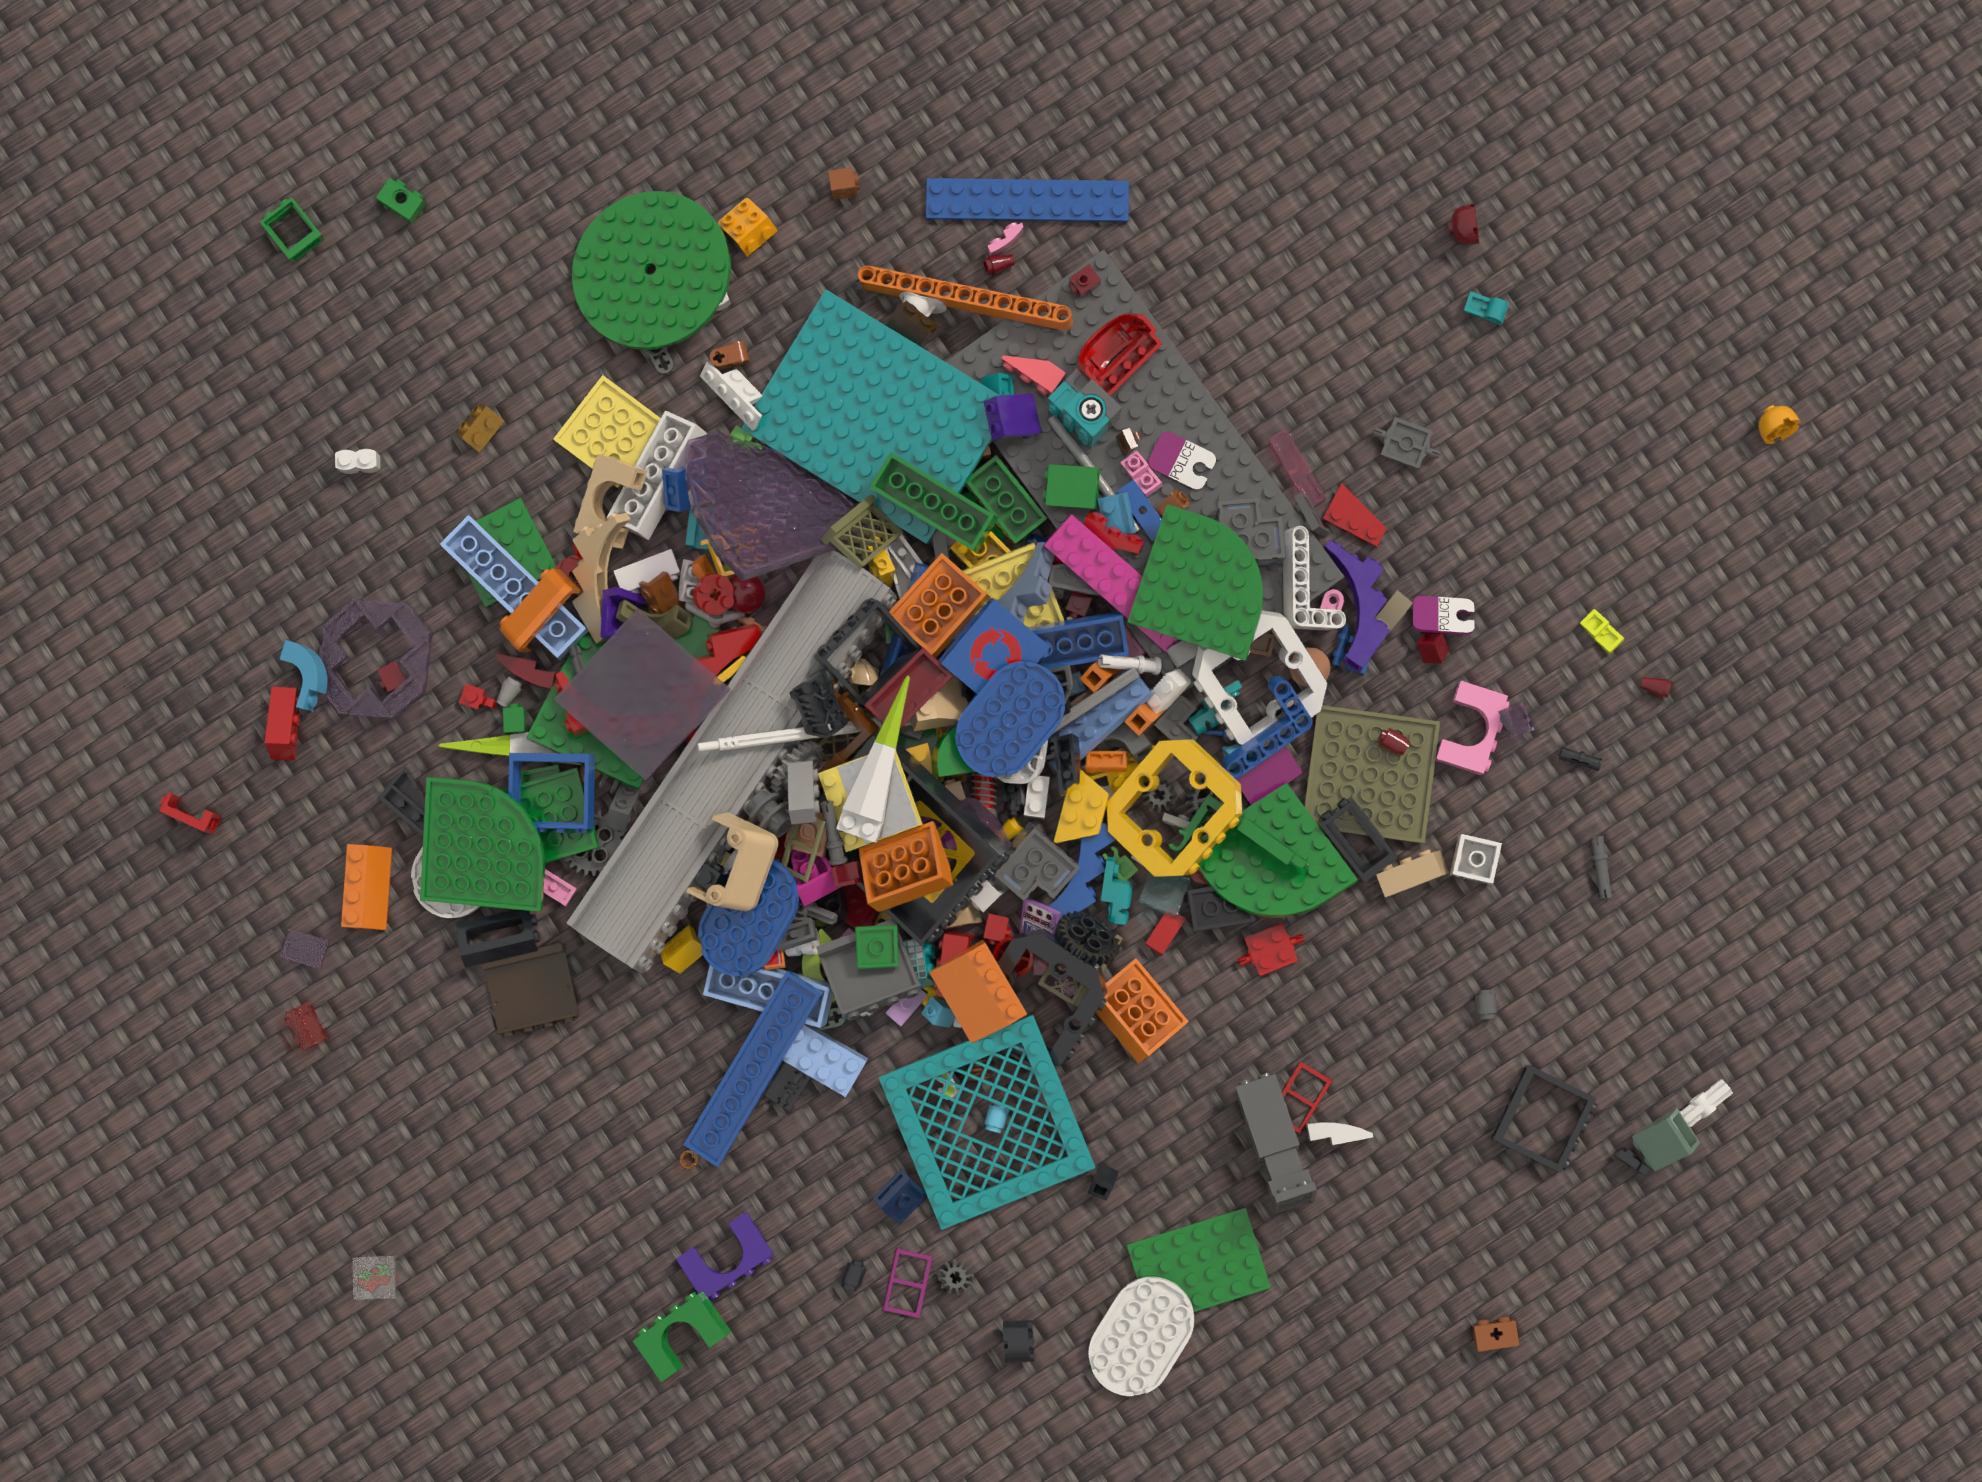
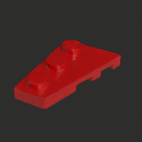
M1342 483L1322 519L1376 548L1387 529Z

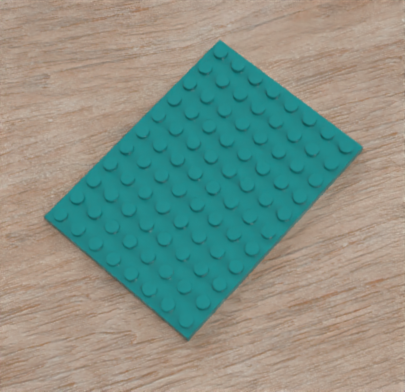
M825 290L763 391L762 397L754 406L762 415L756 429L752 431L745 423L741 429L860 503L872 494L877 499L874 505L895 525L924 543L929 544L937 528L869 487L891 452L957 493H960L992 441L984 401L1000 395L830 291Z

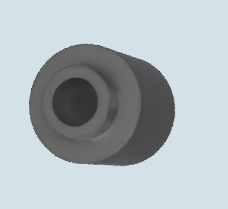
M1491 989L1479 990V995H1475L1476 1013L1479 1015V1020L1496 1018V994H1491Z

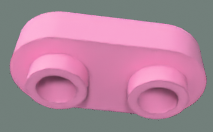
M1335 589L1327 591L1323 596L1320 609L1341 611L1344 602L1342 593ZM1334 597L1336 603L1331 604L1329 598Z

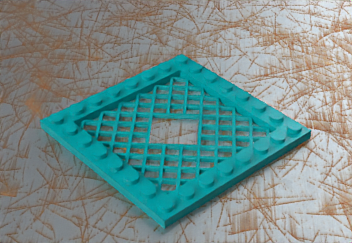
M1033 1014L1019 1019L973 1043L967 1040L878 1077L941 1230L1096 1168ZM1022 1042L1024 1048L1017 1046L1016 1044ZM1009 1047L1006 1056L996 1053ZM1012 1048L1023 1051L1019 1062L1008 1058ZM1026 1054L1031 1067L1022 1063ZM993 1055L1004 1059L1000 1070L989 1066ZM989 1056L986 1064L977 1061L981 1058ZM1007 1061L1017 1065L1013 1075L1003 1071ZM970 1063L967 1072L959 1069V1067ZM974 1063L985 1067L981 1077L970 1073ZM1020 1066L1031 1071L1027 1081L1016 1077ZM987 1069L998 1073L994 1083L983 1079ZM951 1071L948 1080L939 1076ZM954 1071L965 1075L961 1085L951 1081ZM1033 1073L1036 1076L1039 1086L1030 1083ZM1001 1074L1011 1078L1008 1089L997 1085ZM968 1076L979 1081L975 1091L964 1087ZM932 1079L929 1087L919 1084ZM935 1079L946 1083L942 1093L931 1089ZM1014 1080L1025 1084L1021 1094L1011 1091ZM982 1082L992 1086L989 1096L978 1093ZM949 1084L959 1088L956 1098L945 1095ZM916 1086L926 1090L923 1101L912 1097ZM1028 1086L1039 1090L1035 1100L1024 1096ZM912 1087L910 1094H908L907 1088ZM995 1088L1006 1092L1002 1102L991 1098ZM962 1090L973 1094L969 1104L958 1100ZM930 1092L940 1096L936 1106L926 1102ZM1041 1092L1047 1105L1038 1102ZM1009 1094L1019 1097L1015 1108L1005 1104ZM976 1096L1014 1111L998 1148L961 1133ZM943 1098L954 1102L950 1112L939 1108ZM1022 1099L1033 1103L1029 1113L1018 1109ZM912 1101L921 1104L918 1113H916ZM956 1104L967 1107L964 1117L953 1114ZM1036 1105L1046 1109L1043 1119L1032 1115ZM924 1106L934 1109L931 1120L920 1116ZM937 1111L948 1115L944 1125L934 1122ZM1049 1111L1055 1124L1046 1121ZM1016 1113L1027 1116L1023 1127L1013 1123ZM951 1117L962 1121L958 1131L947 1127ZM1030 1118L1041 1122L1037 1132L1026 1128ZM919 1119L929 1123L925 1133ZM1044 1124L1054 1128L1050 1138L1040 1134ZM931 1125L942 1128L938 1139L928 1135ZM1011 1126L1021 1130L1018 1140L1007 1136ZM945 1130L956 1134L952 1144L941 1140ZM1057 1130L1063 1143L1053 1140ZM1024 1132L1035 1136L1031 1146L1020 1142ZM959 1136L969 1140L966 1150L955 1146ZM1038 1137L1049 1141L1045 1151L1034 1147ZM927 1138L937 1142L933 1152ZM1005 1139L1016 1143L1012 1154L1001 1149ZM972 1142L983 1145L979 1156L969 1152ZM1051 1143L1062 1147L1058 1157L1048 1153ZM939 1144L950 1148L946 1158L936 1154ZM1019 1145L1029 1149L1025 1159L1015 1155ZM986 1147L997 1151L993 1161L982 1157ZM953 1149L964 1153L960 1163L949 1159ZM1066 1149L1068 1155L1062 1157L1064 1150ZM1032 1150L1043 1155L1039 1165L1028 1161ZM999 1153L1010 1157L1006 1167L995 1163ZM967 1155L977 1159L973 1169L963 1165ZM1046 1156L1055 1160L1042 1166ZM935 1157L945 1161L941 1171ZM1013 1158L1023 1162L1020 1172L1009 1168ZM980 1160L991 1165L987 1175L976 1171ZM947 1163L958 1167L954 1177L943 1173ZM1027 1164L1036 1167L1033 1170L1023 1173ZM994 1166L1004 1170L1001 1180L990 1176ZM961 1168L972 1172L968 1182L957 1178ZM1007 1172L1017 1175L1004 1181ZM974 1174L985 1178L981 1188L971 1184ZM943 1177L952 1180L949 1190L945 1184ZM988 1179L998 1183L984 1189ZM955 1182L966 1186L962 1196L951 1192ZM969 1187L978 1191L965 1197ZM951 1196H954L959 1199L956 1201H952Z

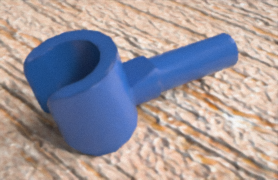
M1226 726L1223 731L1207 729L1205 732L1207 735H1218L1229 739L1225 733Z

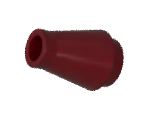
M1012 254L988 256L983 260L987 275L992 274L994 276L1014 266L1015 261Z
M1643 677L1640 688L1660 698H1668L1672 682L1667 681L1668 679Z

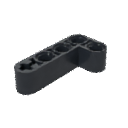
M842 887L823 896V901L816 902L818 907L838 915L837 923H834V925L842 923L847 919V898ZM812 918L817 930L832 926Z

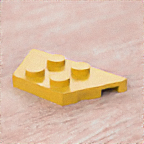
M1081 769L1079 784L1074 783L1067 789L1054 839L1055 843L1099 835L1110 794Z

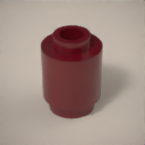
M1388 728L1387 731L1383 729L1378 738L1381 741L1379 746L1395 755L1400 754L1403 756L1410 744L1407 737L1391 728Z

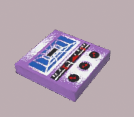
M1027 898L1023 901L1020 933L1046 929L1056 936V925L1060 920L1061 912Z

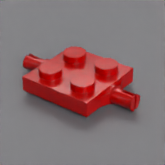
M1283 923L1245 937L1248 955L1237 959L1240 967L1252 963L1256 967L1259 977L1298 962L1294 952V945L1305 942L1302 933L1291 938L1286 933Z

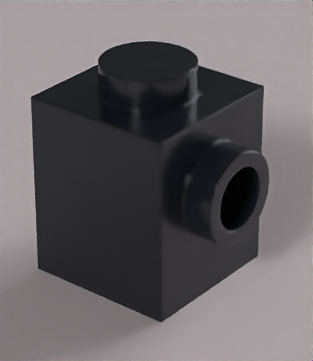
M705 863L695 882L707 890L713 885L725 887L730 874L718 863L713 865Z
M1100 1163L1087 1193L1107 1201L1119 1171Z

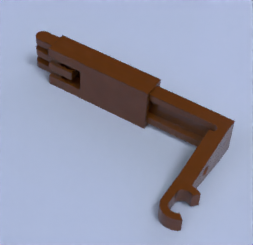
M837 679L832 680V688L838 703L856 729L861 730V733L848 746L836 753L818 773L850 762L856 756L855 752L880 728L848 698L849 692L840 695L835 690L834 685L837 683ZM819 778V781H817L816 783L819 786L820 792L823 789Z

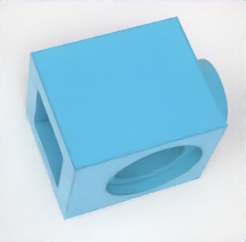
M931 996L921 1013L933 1025L950 1028L956 1018L945 999Z

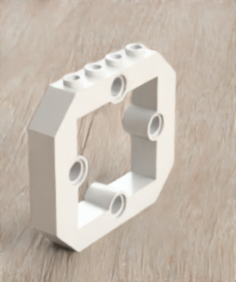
M1262 610L1253 641L1271 629L1282 646L1279 652L1280 660L1289 668L1296 669L1308 687L1297 696L1309 715L1313 717L1321 711L1327 682L1288 620L1280 613ZM1198 646L1192 672L1196 681L1193 683L1199 692L1203 691L1206 695L1204 701L1210 709H1215L1217 713L1214 716L1221 725L1224 723L1227 728L1225 733L1231 741L1235 740L1243 745L1285 716L1283 711L1280 715L1275 716L1276 711L1281 708L1276 700H1273L1266 707L1267 716L1248 728L1236 709V700L1224 691L1211 671L1231 656ZM1295 653V657L1292 660H1288L1289 655ZM1224 700H1228L1227 705L1225 707H1221V703ZM1294 700L1287 703V708L1293 705ZM1301 716L1297 720V724L1303 721L1304 716ZM1287 728L1282 729L1280 735H1284ZM1266 740L1263 744V747L1268 746L1270 740Z

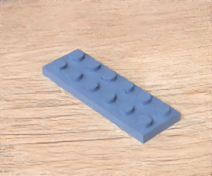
M1123 670V671H1122L1117 677H1115L1113 680H1115L1116 678H1118L1119 676H1121L1122 674H1124V673L1127 672L1128 670ZM1139 676V678L1052 734L1048 739L1070 733L1079 737L1081 760L1154 694ZM1056 760L1050 761V764L1057 772Z

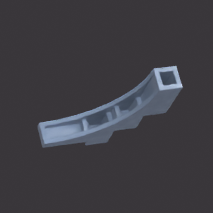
M1044 542L1037 543L1032 558L1016 583L997 600L999 604L1022 623L1027 607L1047 604L1052 586L1047 581L1055 555L1044 546ZM973 616L970 619V621L961 629V631L952 639V641L950 642L951 644L957 639V637L962 633V631L967 627V625L972 621V619L975 616Z

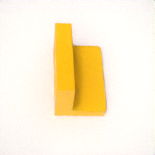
M688 925L665 944L660 954L664 965L678 973H682L703 955L701 951L703 949L701 941L697 940L695 929Z

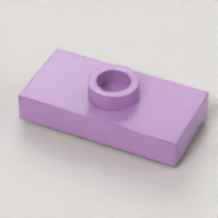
M921 991L913 998L905 997L899 999V1002L892 1005L886 1014L898 1025L902 1026L923 1002L927 994Z

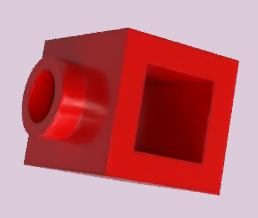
M993 914L988 915L983 939H987L986 943L997 945L1004 937L1010 935L1011 927H1007L1009 918Z

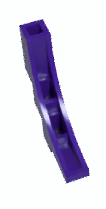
M1329 540L1324 546V550L1346 578L1356 606L1357 621L1355 635L1351 648L1343 662L1360 673L1390 632V629L1387 628L1388 626L1383 621L1374 619L1387 599L1382 592L1371 588L1384 568L1381 567L1377 560L1368 557L1362 563L1358 556L1346 552L1341 544Z

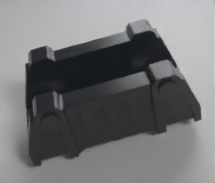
M826 668L815 672L810 678L790 691V696L796 701L805 723V733L822 738L832 736L848 724L843 715L844 710L840 708L832 688L833 682L829 680L826 673Z

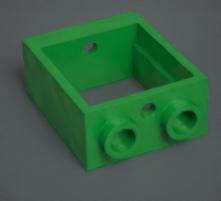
M291 197L289 200H283L273 212H267L262 217L263 220L260 223L294 264L325 239ZM295 209L312 232L288 250L271 227Z

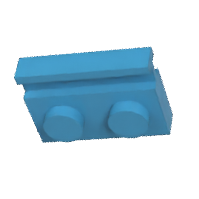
M1128 492L1098 498L1100 514L1104 515V518L1109 519L1108 528L1116 527L1125 534L1136 533Z

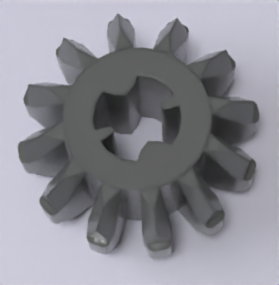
M1159 778V786L1156 790L1141 795L1142 798H1148L1143 803L1144 806L1149 803L1152 804L1149 809L1150 811H1153L1154 807L1157 806V813H1161V806L1168 811L1169 807L1166 803L1170 805L1175 804L1173 800L1169 799L1177 796L1176 793H1169L1175 787L1172 785L1167 788L1168 780H1165L1163 785H1161V779ZM1155 791H1158L1159 793L1163 792L1164 795L1162 796V798H1164V799H1163V800H1160L1159 798L1155 799L1154 796H1155L1156 793H1154V792H1155Z
M953 1259V1267L948 1262L945 1263L948 1271L942 1268L939 1270V1272L946 1276H940L938 1280H946L941 1285V1288L944 1289L949 1285L948 1294H951L952 1289L955 1288L956 1295H959L960 1287L964 1292H967L964 1283L972 1286V1282L966 1280V1278H972L974 1275L972 1273L966 1274L971 1267L967 1266L963 1269V1260L958 1267L956 1266V1259ZM955 1271L959 1272V1277L962 1278L960 1282L957 1280V1283L952 1282L953 1278L950 1276L952 1272L955 1274Z

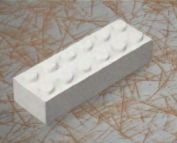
M665 411L635 465L647 470L642 490L624 486L608 516L614 513L619 515L627 512L631 520L624 527L629 529L630 532L649 540L666 510L662 469H679L691 464L707 433L698 425Z

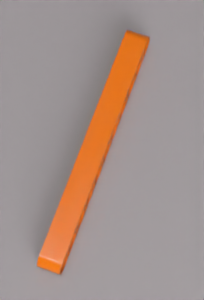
M864 266L858 271L861 286L867 291L897 297L902 292H911L919 296L937 299L943 302L946 307L1058 330H1068L1073 325L1071 310L1064 305L873 266ZM867 276H872L870 280H864ZM886 280H892L889 284H883ZM911 284L909 288H903L904 285ZM925 288H931L928 292H922ZM944 292H950L948 296H941ZM963 296H970L967 300H961ZM983 300H989L987 304H980ZM1002 304H1009L1006 308H1000ZM1022 308H1028L1026 312H1020ZM1041 312H1048L1046 316H1039ZM1061 316H1068L1065 320H1059Z

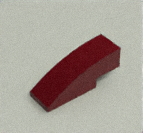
M496 654L495 656L505 668L532 685L551 690L556 681L555 673L538 670L539 663L537 661Z

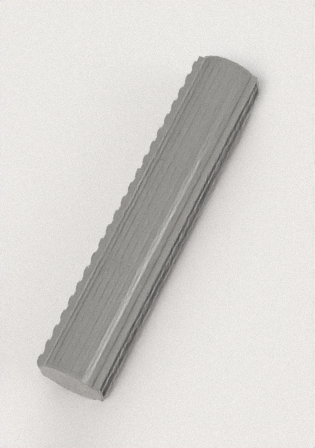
M822 546L567 921L568 925L636 971L643 974L653 965L652 960L656 954L662 952L665 947L664 942L668 936L671 937L674 934L679 920H682L687 915V908L691 902L697 900V897L686 892L687 888L699 885L695 881L705 863L712 865L714 863L721 864L725 852L732 848L727 841L729 827L712 820L713 816L729 812L747 821L749 815L746 813L748 802L760 791H770L771 781L775 778L773 774L778 772L777 767L781 766V761L786 759L787 754H791L793 748L798 747L804 740L723 751L715 749L698 752L697 743L717 741L718 738L804 727L805 723L796 701L790 696V691L810 678L815 672L824 669L814 658L818 648L826 644L831 639V635L846 624V619L850 615L855 614L865 600L870 598L876 599L888 611L894 607L898 597L890 587L883 584L865 569H859L845 556ZM875 611L827 659L844 679L850 674L852 664L861 658L865 645H869L873 640V633L877 627L880 628L884 624L882 618ZM826 671L829 680H834V678ZM838 683L834 685V688L837 692L839 690Z

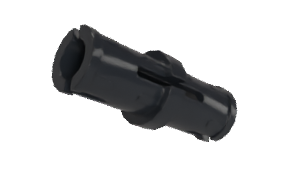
M1562 747L1559 754V760L1574 763L1577 767L1584 766L1599 771L1602 764V758L1587 755L1584 751L1577 752Z

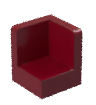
M1423 632L1417 642V647L1424 663H1442L1449 652L1443 633Z
M858 861L831 867L835 888L863 881Z

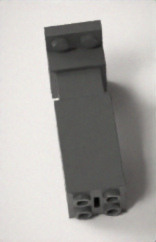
M1265 1073L1258 1076V1080L1251 1082L1250 1079L1239 1082V1086L1235 1089V1095L1259 1164L1264 1163L1270 1180L1267 1189L1273 1203L1274 1213L1278 1214L1314 1202L1317 1189L1315 1183L1312 1182L1309 1170H1303L1297 1153L1300 1144L1276 1074L1270 1075V1073Z

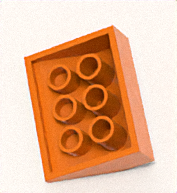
M941 553L889 613L919 645L936 658L988 601L990 596Z
M933 821L859 848L867 904L878 912L953 886L950 865Z
M983 940L929 972L971 1043L1027 1015Z
M1136 958L1105 983L1107 994L1104 998L1107 1002L1101 1011L1099 1009L1095 1011L1138 1064L1189 1022Z

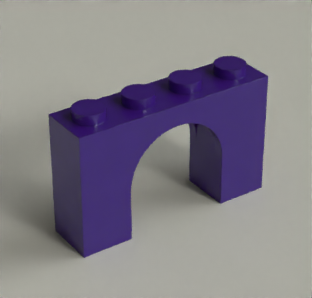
M745 1212L729 1223L743 1248L742 1261L735 1270L728 1273H719L712 1270L695 1246L676 1258L698 1294L703 1291L710 1301L720 1295L718 1291L723 1287H726L728 1290L737 1284L736 1279L741 1275L746 1278L755 1272L753 1267L759 1263L761 1266H764L772 1260L771 1255L774 1252L748 1212Z

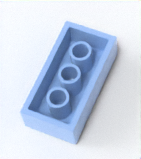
M804 1024L783 1059L786 1063L844 1097L849 1093L868 1060L867 1057L808 1024Z

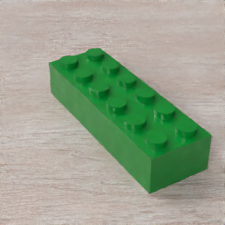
M891 452L869 487L978 553L998 520V517Z

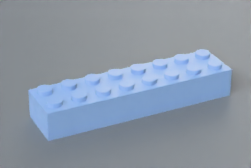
M469 515L440 543L511 614L539 583ZM562 605L535 637L561 660L569 652V649L574 647L583 638L588 630Z

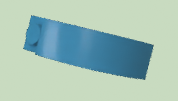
M285 640L280 660L296 665L301 671L303 678L296 707L313 712L318 701V692L326 694L327 672L324 663L318 654L307 646Z

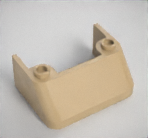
M729 812L714 815L712 820L729 827L727 841L731 847L738 850L725 887L713 885L708 890L698 885L687 888L686 892L714 906L740 911L752 910L757 906L778 848V839L773 833Z

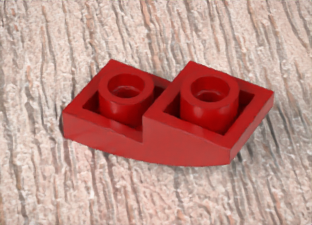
M1168 908L1145 945L1163 956L1186 918Z

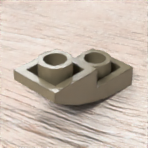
M1396 590L1374 619L1383 621L1391 631L1413 602Z

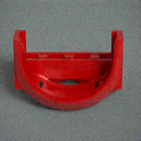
M1123 314L1107 322L1089 338L1080 351L1078 364L1074 371L1078 369L1089 381L1093 379L1111 396L1163 343L1154 334L1157 329L1143 314ZM1119 329H1122L1126 333V335L1129 337V340L1123 335V333ZM1125 346H1127L1107 367H1105L1118 352H1120Z

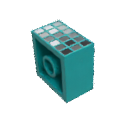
M914 939L903 941L921 988L934 986L935 981L929 972L936 968V947L929 943L921 946Z

